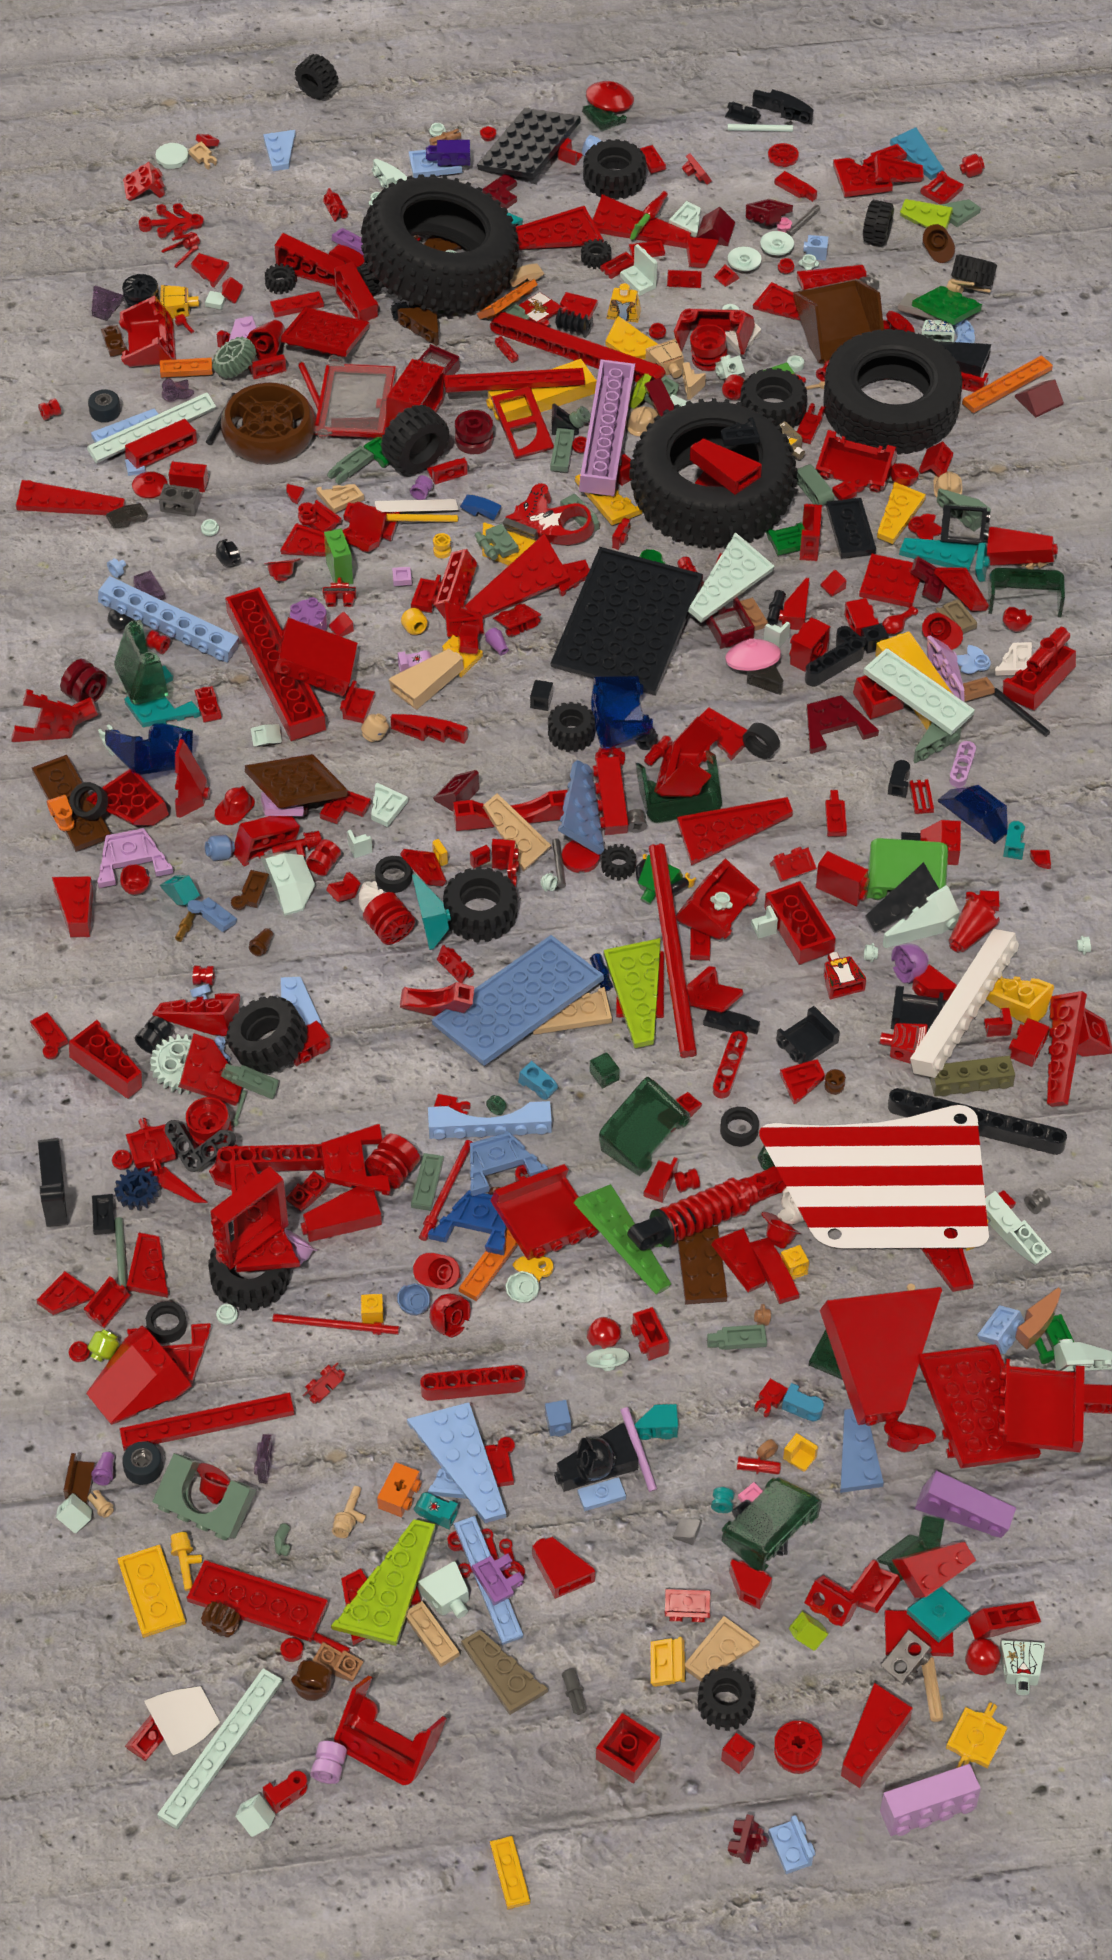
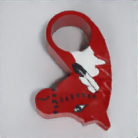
M543 483L534 485L526 501L518 506L516 505L514 513L506 516L508 519L536 529L538 538L545 534L548 541L552 544L572 545L587 540L594 531V522L590 510L585 505L572 503L549 509L548 504L551 502V495L548 486ZM582 516L587 519L585 525L578 530L570 531L563 528L565 522L572 517Z

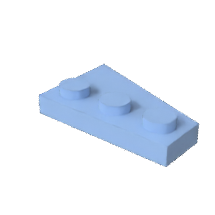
M295 130L263 134L272 171L289 169L291 152L296 136Z

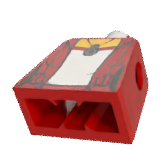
M837 952L830 953L827 956L828 962L824 964L823 972L829 999L865 991L866 977L853 958L850 956L840 958Z

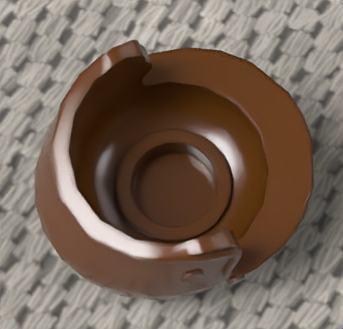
M303 1660L298 1666L297 1674L291 1678V1682L301 1698L307 1701H318L324 1698L330 1691L332 1671L320 1663Z

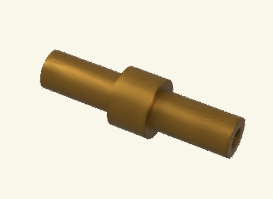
M189 911L180 922L179 930L175 936L177 941L181 942L186 932L190 931L195 913Z

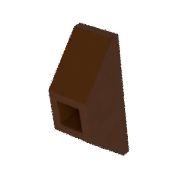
M421 307L400 308L398 310V323L426 339V341L436 346L439 345L438 321L435 313L426 308L422 310Z

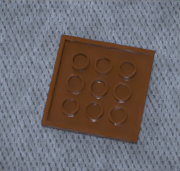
M313 754L245 765L244 772L278 808L322 802L323 800L339 799L347 796L348 790Z

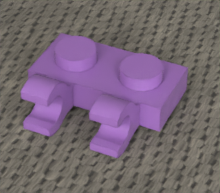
M509 1554L495 1561L492 1556H489L472 1565L471 1568L494 1606L514 1595L512 1589L523 1585L522 1581H524V1578L520 1572L508 1579L501 1572L511 1567L512 1559Z

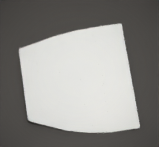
M201 1686L170 1691L144 1701L172 1755L196 1745L220 1723Z

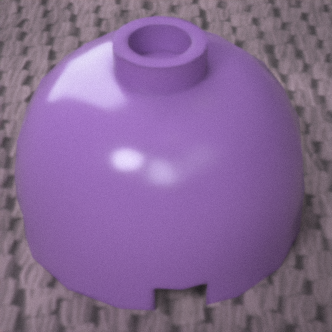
M906 943L896 946L892 950L891 960H895L896 964L893 969L897 978L902 983H911L915 977L926 971L929 961L928 955L918 945Z

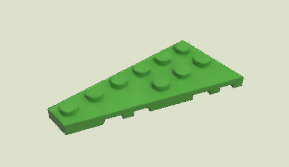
M611 1184L580 1196L575 1200L574 1204L655 1294L661 1293L670 1287L671 1282L651 1249L639 1250L627 1236L628 1230L635 1223Z

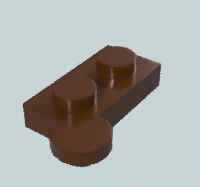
M250 870L241 896H234L231 899L232 908L235 910H241L245 906L257 908L270 879L269 874Z

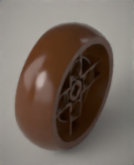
M258 383L241 389L230 398L222 413L221 431L228 447L240 458L256 464L272 465L289 461L301 454L312 440L316 421L312 406L305 396L296 389L280 383ZM243 418L242 427L237 429L235 427L236 423ZM299 418L301 423L296 429H293L294 420Z

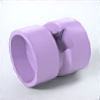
M319 1742L315 1754L316 1760L312 1765L310 1773L311 1777L322 1783H338L342 1773L341 1765L344 1764L347 1749L336 1742Z

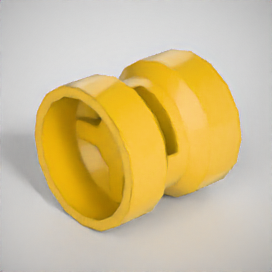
M439 533L434 536L433 553L435 557L444 559L450 556L451 538L449 535Z

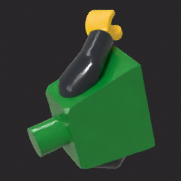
M643 854V859L636 866V881L640 889L644 891L640 900L648 905H651L656 893L650 855ZM668 864L672 895L686 887L694 886L696 877L689 879L690 873L687 872L685 877L682 878L681 870Z

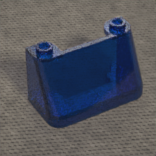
M638 676L594 677L591 710L595 716V728L601 749H610L646 735L653 729V719L649 715H644L639 699L640 695H643V684H640Z
M163 722L155 723L150 727L148 739L143 740V737L122 734L115 729L105 730L106 745L136 774L143 775L175 770V752L180 739L185 741L192 753L193 730Z

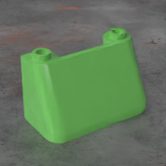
M874 839L870 844L868 878L870 880L867 886V898H884L887 895V890H894L923 862L939 889L946 886L948 846L941 842Z

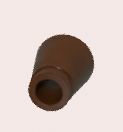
M268 928L263 929L249 942V951L255 956L265 954L274 935L273 932Z

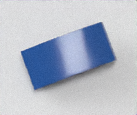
M466 495L460 508L474 516L479 512L485 517L494 520L501 505L483 497Z

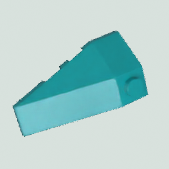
M415 874L412 875L429 950L434 949L449 930L448 921L451 920L449 909L444 908L443 902Z

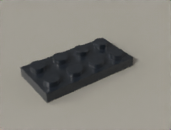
M862 498L826 501V508L840 557L876 554V546Z

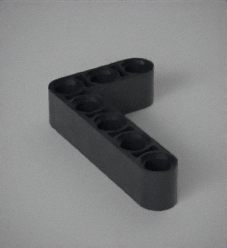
M59 1138L38 1140L42 1182L40 1197L46 1226L68 1224Z

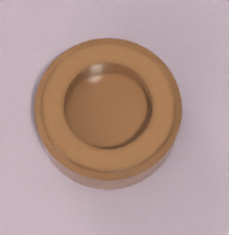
M773 1439L767 1440L758 1448L756 1454L761 1460H767L776 1453L778 1445Z

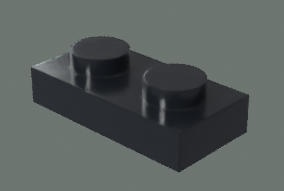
M113 1194L93 1195L94 1235L115 1233Z

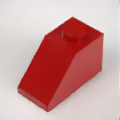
M929 964L924 973L914 978L912 990L918 996L939 998L940 992H943V1000L948 1001L957 984Z

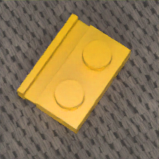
M678 1637V1639L674 1640L670 1638L652 1641L651 1684L654 1687L675 1684V1682L679 1681L685 1682L684 1639Z

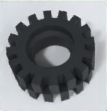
M590 239L588 243L584 242V245H582L581 261L584 266L587 265V268L592 266L593 269H596V267L600 269L601 265L611 260L610 244H607V241L602 242V239H599V241L594 239L592 241Z
M280 263V266L275 264V267L271 265L270 269H266L265 286L271 293L273 291L274 294H277V292L283 294L284 291L288 293V290L292 291L295 288V271L286 264L284 266L283 263Z
M366 263L357 267V270L373 295L380 292L382 288L379 286L380 281L372 278L373 272L368 271V264Z
M614 844L613 848L611 845L608 846V850L604 849L601 856L602 872L605 873L606 877L611 875L610 879L612 880L617 877V880H620V877H623L625 880L627 875L631 877L636 868V854H634V850H630L629 846L624 848V844H620V847ZM616 859L624 860L626 863L622 865L613 864L612 861Z

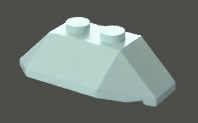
M277 852L260 856L266 873L269 874V880L284 916L303 911L315 887L303 855Z

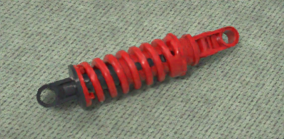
M775 1166L748 1178L736 1180L731 1177L723 1182V1184H717L714 1187L707 1188L705 1191L698 1192L696 1195L681 1199L677 1203H671L668 1207L652 1210L649 1219L631 1226L627 1236L641 1251H645L659 1243L664 1247H670L677 1242L676 1240L681 1241L685 1236L691 1237L694 1232L700 1233L703 1229L711 1228L712 1225H719L721 1221H728L731 1217L745 1215L749 1211L750 1206L775 1194L782 1193L787 1187Z

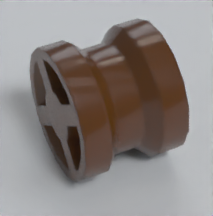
M838 1069L828 1071L825 1077V1090L833 1095L842 1093L845 1087V1074Z

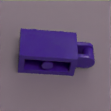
M470 139L437 140V145L426 147V159L437 161L438 166H470Z

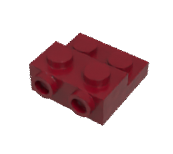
M773 199L746 204V218L753 222L764 223L766 226H772L774 223L781 222V216H786V213L793 212V205Z

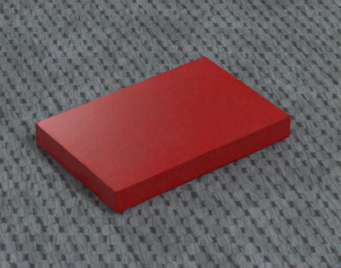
M885 1610V1655H889L908 1630H910L931 1647L932 1651L930 1654L932 1656L953 1657V1632L938 1643L907 1614V1611ZM911 1646L909 1650L910 1655H919L921 1653V1646Z

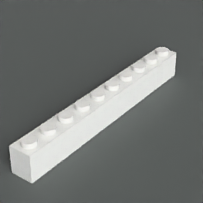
M993 929L910 1058L914 1074L936 1078L939 1071L943 1069L946 1060L952 1055L953 1049L960 1042L965 1030H968L972 1019L977 1016L979 1008L985 1003L986 997L993 990L998 978H1001L1003 970L1009 965L1014 953L1018 951L1019 943L1014 932Z

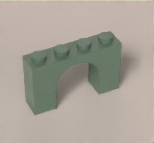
M173 1453L152 1502L158 1504V1509L163 1512L170 1513L172 1511L178 1514L177 1518L182 1521L189 1522L191 1520L197 1523L195 1527L208 1532V1529L216 1532L214 1536L227 1541L228 1538L235 1539L257 1489L240 1481L231 1480L220 1505L212 1512L201 1513L194 1508L189 1498V1487L199 1462L182 1454Z

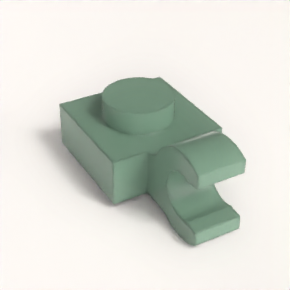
M514 302L501 310L526 320L530 319L525 314V309Z

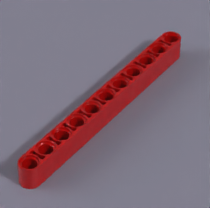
M498 312L490 323V329L498 335L574 361L582 359L585 365L599 369L601 359L635 364L634 382H637L646 373L651 376L650 381L660 377L662 379L666 374L664 368L658 364L506 312Z

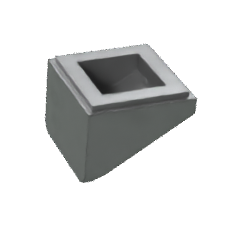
M680 1518L673 1539L694 1545L701 1528V1520Z

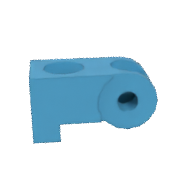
M533 1061L526 1065L519 1073L518 1083L529 1087L544 1100H547L558 1089L555 1080Z
M791 1383L783 1399L782 1410L809 1421L819 1420L823 1413V1401L819 1397H810L798 1392L799 1386Z

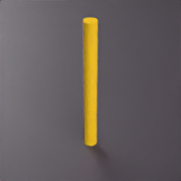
M387 514L386 520L458 522V515Z

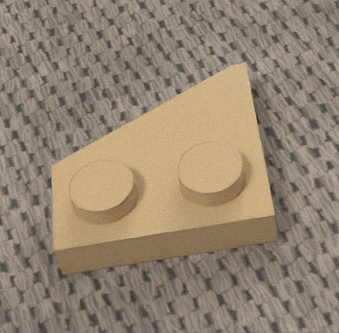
M355 484L332 486L333 489L322 490V487L316 488L318 496L334 513L345 509L348 502L355 503L364 500V494Z

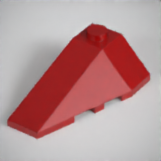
M183 739L179 740L175 752V773L177 774L175 790H178L175 808L176 816L179 818L203 807L205 800L210 797L207 779Z
M220 993L215 994V998L204 999L201 996L191 1002H186L184 999L163 1002L158 1005L152 1015L207 1034L226 1036L229 1023L233 1021L232 1018L235 1013L238 1014L240 994Z

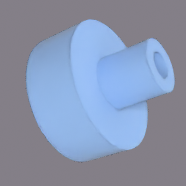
M113 558L107 562L108 570L115 578L124 574L123 567L126 566L124 560L118 561Z
M205 984L191 989L190 993L192 997L203 996L204 999H207L206 993L211 990L209 984Z

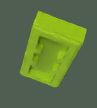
M647 373L636 383L629 406L633 409L643 401L647 394L644 384L650 382L651 376Z

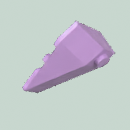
M931 635L927 636L928 659L951 692L965 703L964 686L956 653L943 642Z

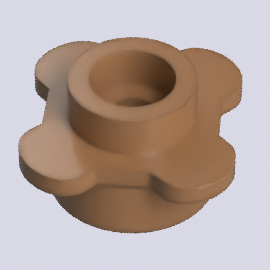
M761 1304L760 1309L754 1313V1322H757V1325L763 1324L768 1326L771 1319V1311L765 1308V1304Z

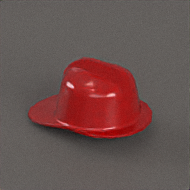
M301 558L264 563V565H267L270 576L276 581H286L293 574L294 562L301 560Z
M942 613L929 614L922 623V632L926 638L931 635L948 645L951 650L957 648L963 640L961 627Z
M244 786L231 788L226 792L224 799L215 809V818L223 825L236 824L254 807L255 800L248 794Z
M761 1212L762 1217L768 1222L766 1236L773 1245L784 1249L788 1244L792 1243L796 1234H801L790 1224L784 1223L777 1215Z
M425 1253L420 1255L413 1265L415 1279L425 1286L448 1289L453 1287L458 1278L461 1277L457 1261L450 1256Z
M899 1421L884 1425V1431L888 1434V1447L899 1452H912L920 1444L931 1443L936 1438L935 1432L924 1426L906 1424Z
M199 1463L197 1471L201 1476L200 1492L210 1502L217 1504L223 1499L230 1479L219 1468L207 1463Z

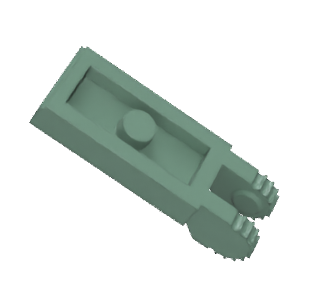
M359 446L337 462L329 470L327 476L330 479L336 477V483L342 484L346 481L347 477H350L373 460L374 454Z

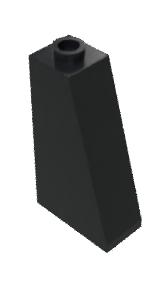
M936 341V343H940L954 356L961 372L982 377L990 358L991 344Z
M624 1423L598 1437L606 1440L616 1455L615 1465H613L610 1473L601 1480H582L577 1470V1465L581 1466L580 1458H576L577 1451L557 1463V1472H554V1477L557 1485L561 1484L563 1492L638 1470V1457Z

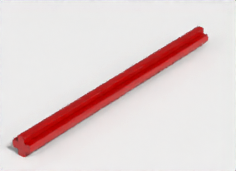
M662 843L658 845L652 844L649 846L679 1052L682 1058L694 1057L697 1055L666 849Z

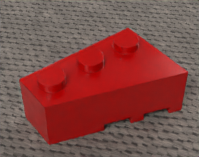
M268 816L241 823L234 843L235 850L232 853L245 867L249 865L248 861L257 856L260 859V856L265 855L264 853L271 850V847L295 841L300 825L292 816Z
M953 1542L892 1559L914 1598H924L974 1563L976 1559L965 1542Z

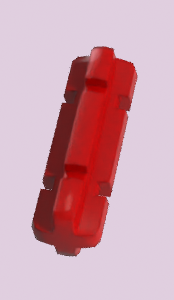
M502 336L495 338V345L512 363L518 361V354Z

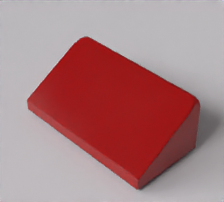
M151 1715L125 1745L129 1751L144 1761L151 1756L164 1739Z

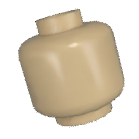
M379 713L370 714L361 726L363 737L370 742L380 741L389 729L386 717Z

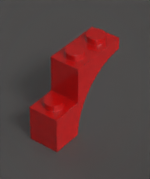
M455 982L448 987L440 989L404 987L401 992L400 1008L435 1017L444 1009L465 1013L473 1004L474 986Z

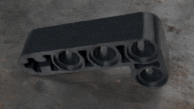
M848 626L839 627L836 633V647L806 665L805 683L812 687L818 686L861 661L864 657L865 641L852 628Z

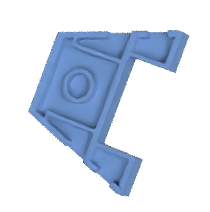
M510 1132L470 1143L471 1196L489 1192V1185L485 1178L486 1175L524 1165L529 1177L548 1170L547 1166L537 1161V1157L534 1154L526 1151L525 1146Z

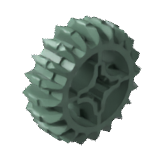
M243 336L231 339L217 350V354L213 356L212 366L217 374L225 379L237 377L238 374L243 373L244 370L252 365V361L255 360L257 355L256 348L248 338Z

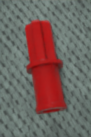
M666 735L663 736L657 744L651 747V751L645 756L644 762L651 766L659 757H663L665 751L673 743V741H670L671 738Z
M738 1456L737 1470L756 1472V1474L763 1472L778 1475L781 1470V1463L760 1460V1457L756 1459Z

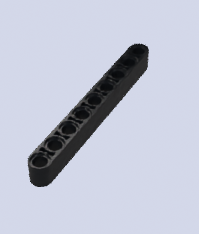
M895 1088L889 1093L888 1110L895 1115L908 1118L949 1106L962 1105L971 1108L976 1113L979 1136L1053 1155L1061 1154L1065 1150L1067 1134L1060 1128L901 1088ZM956 1114L954 1121L958 1124H964L967 1121V1117L964 1114Z

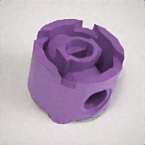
M311 597L291 605L290 618L326 631L328 627L327 612L325 606L318 602L316 598Z

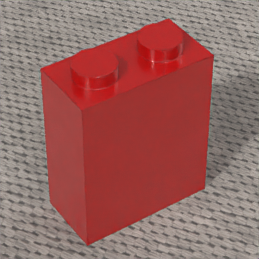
M827 851L818 863L816 888L857 907L860 901L866 899L868 894L866 888L870 880L868 878L869 870Z

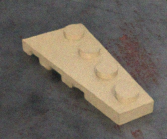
M498 793L483 805L484 811L502 839L516 840V848H519V866L523 872L551 848V844Z

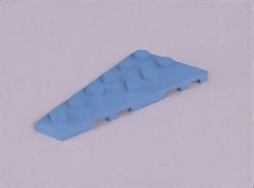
M577 760L572 764L571 781L567 786L569 791L566 793L562 809L564 815L560 818L562 824L559 826L558 831L599 855L604 851L592 769L588 764Z

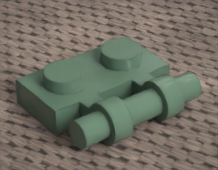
M502 524L486 529V536L482 535L481 532H476L474 535L478 545L484 548V553L492 560L498 558L497 554L504 558L519 552V546Z

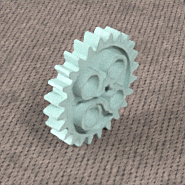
M177 1034L175 1040L171 1036H169L168 1042L163 1039L161 1045L157 1044L156 1050L152 1051L150 1059V1071H153V1078H157V1083L164 1082V1089L170 1086L171 1092L178 1089L179 1094H181L182 1090H185L187 1094L190 1092L178 1087L191 1042L187 1034L184 1036V1039H181L179 1034Z

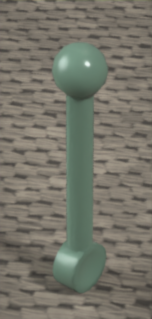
M242 1090L235 1117L231 1120L232 1126H238L239 1124L238 1118L244 1100L247 1097L246 1090Z

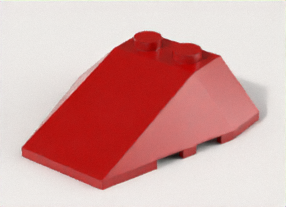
M142 1325L124 1339L86 1394L112 1425L137 1415V1412L148 1408L149 1410L156 1407L155 1405L165 1401H173L192 1387V1385L163 1347Z

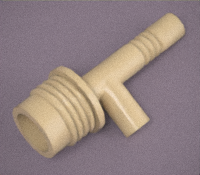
M353 1486L344 1512L335 1514L332 1533L338 1538H347L356 1521L363 1523L366 1515L354 1510L361 1492L359 1486Z

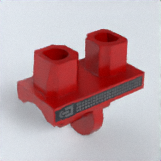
M338 577L337 583H331V587H323V598L325 599L326 606L334 607L336 606V599H343V606L353 607L354 599H356V587H349V583H342V578Z

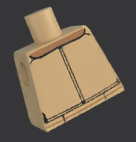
M676 339L646 348V361L662 366L666 372L665 376L670 374L673 378L681 376L684 358Z

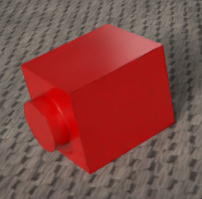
M736 1732L723 1747L721 1761L740 1774L752 1760L755 1746Z

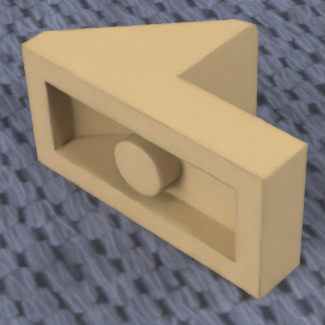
M683 363L682 378L687 400H689L704 388L706 374H694V369H691L690 363Z

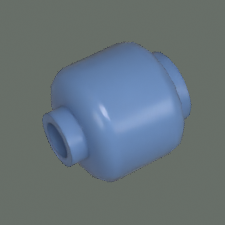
M227 835L211 836L205 842V853L213 861L227 860L235 850L234 842Z

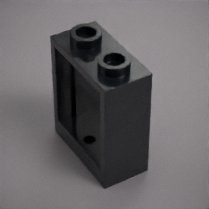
M944 504L940 541L971 544L984 543V540H988L989 530L985 529L986 522H990V511H987V507ZM951 510L982 512L980 538L948 536Z

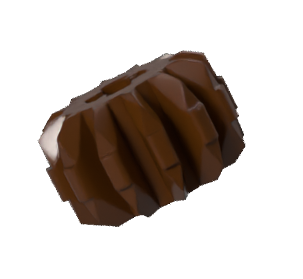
M211 1602L202 1613L201 1623L207 1630L212 1631L213 1634H218L220 1637H230L239 1627L240 1615L234 1609L228 1607V1605H223L221 1602Z

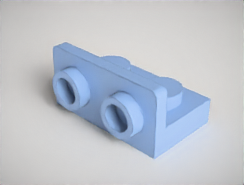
M999 1305L977 1336L982 1342L996 1344L1000 1353L1005 1354L1016 1340L1018 1326L1025 1321L1019 1310Z
M796 1815L791 1816L790 1822L769 1829V1836L785 1874L812 1866L815 1851L812 1843H807L804 1836L806 1835L805 1826L802 1821H798Z

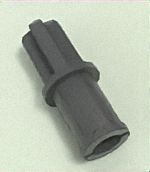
M566 1670L562 1673L567 1690L565 1694L569 1697L573 1713L581 1715L586 1712L582 1696L583 1688L579 1685L576 1670Z

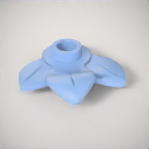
M968 645L967 654L957 655L958 665L962 666L961 672L967 674L985 671L989 669L991 664L989 657L983 653V650L973 645Z

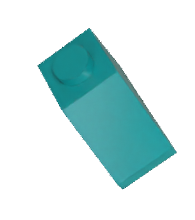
M175 875L160 884L161 889L177 905L187 906L189 901L195 900V898L200 896L189 875Z

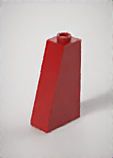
M702 439L690 447V461L734 495L761 478L762 464L706 439Z
M989 527L987 556L990 558V565L1054 562V557L1058 554V545L1054 544L1053 536Z
M357 1186L304 1213V1222L300 1223L302 1233L307 1235L309 1242L382 1225L381 1212L374 1190L369 1192Z

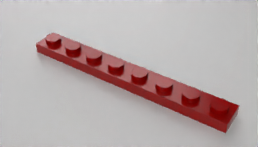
M583 368L444 375L445 393L520 389L529 386L531 388L585 385Z
M289 1392L119 1429L123 1450L125 1451L136 1442L146 1441L159 1444L295 1414Z

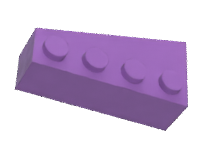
M936 1470L922 1487L915 1510L1002 1538L1010 1528L1016 1507Z

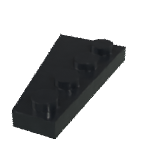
M923 862L865 915L874 934L912 914V910L917 906L921 908L928 902L926 898L939 890L925 863Z

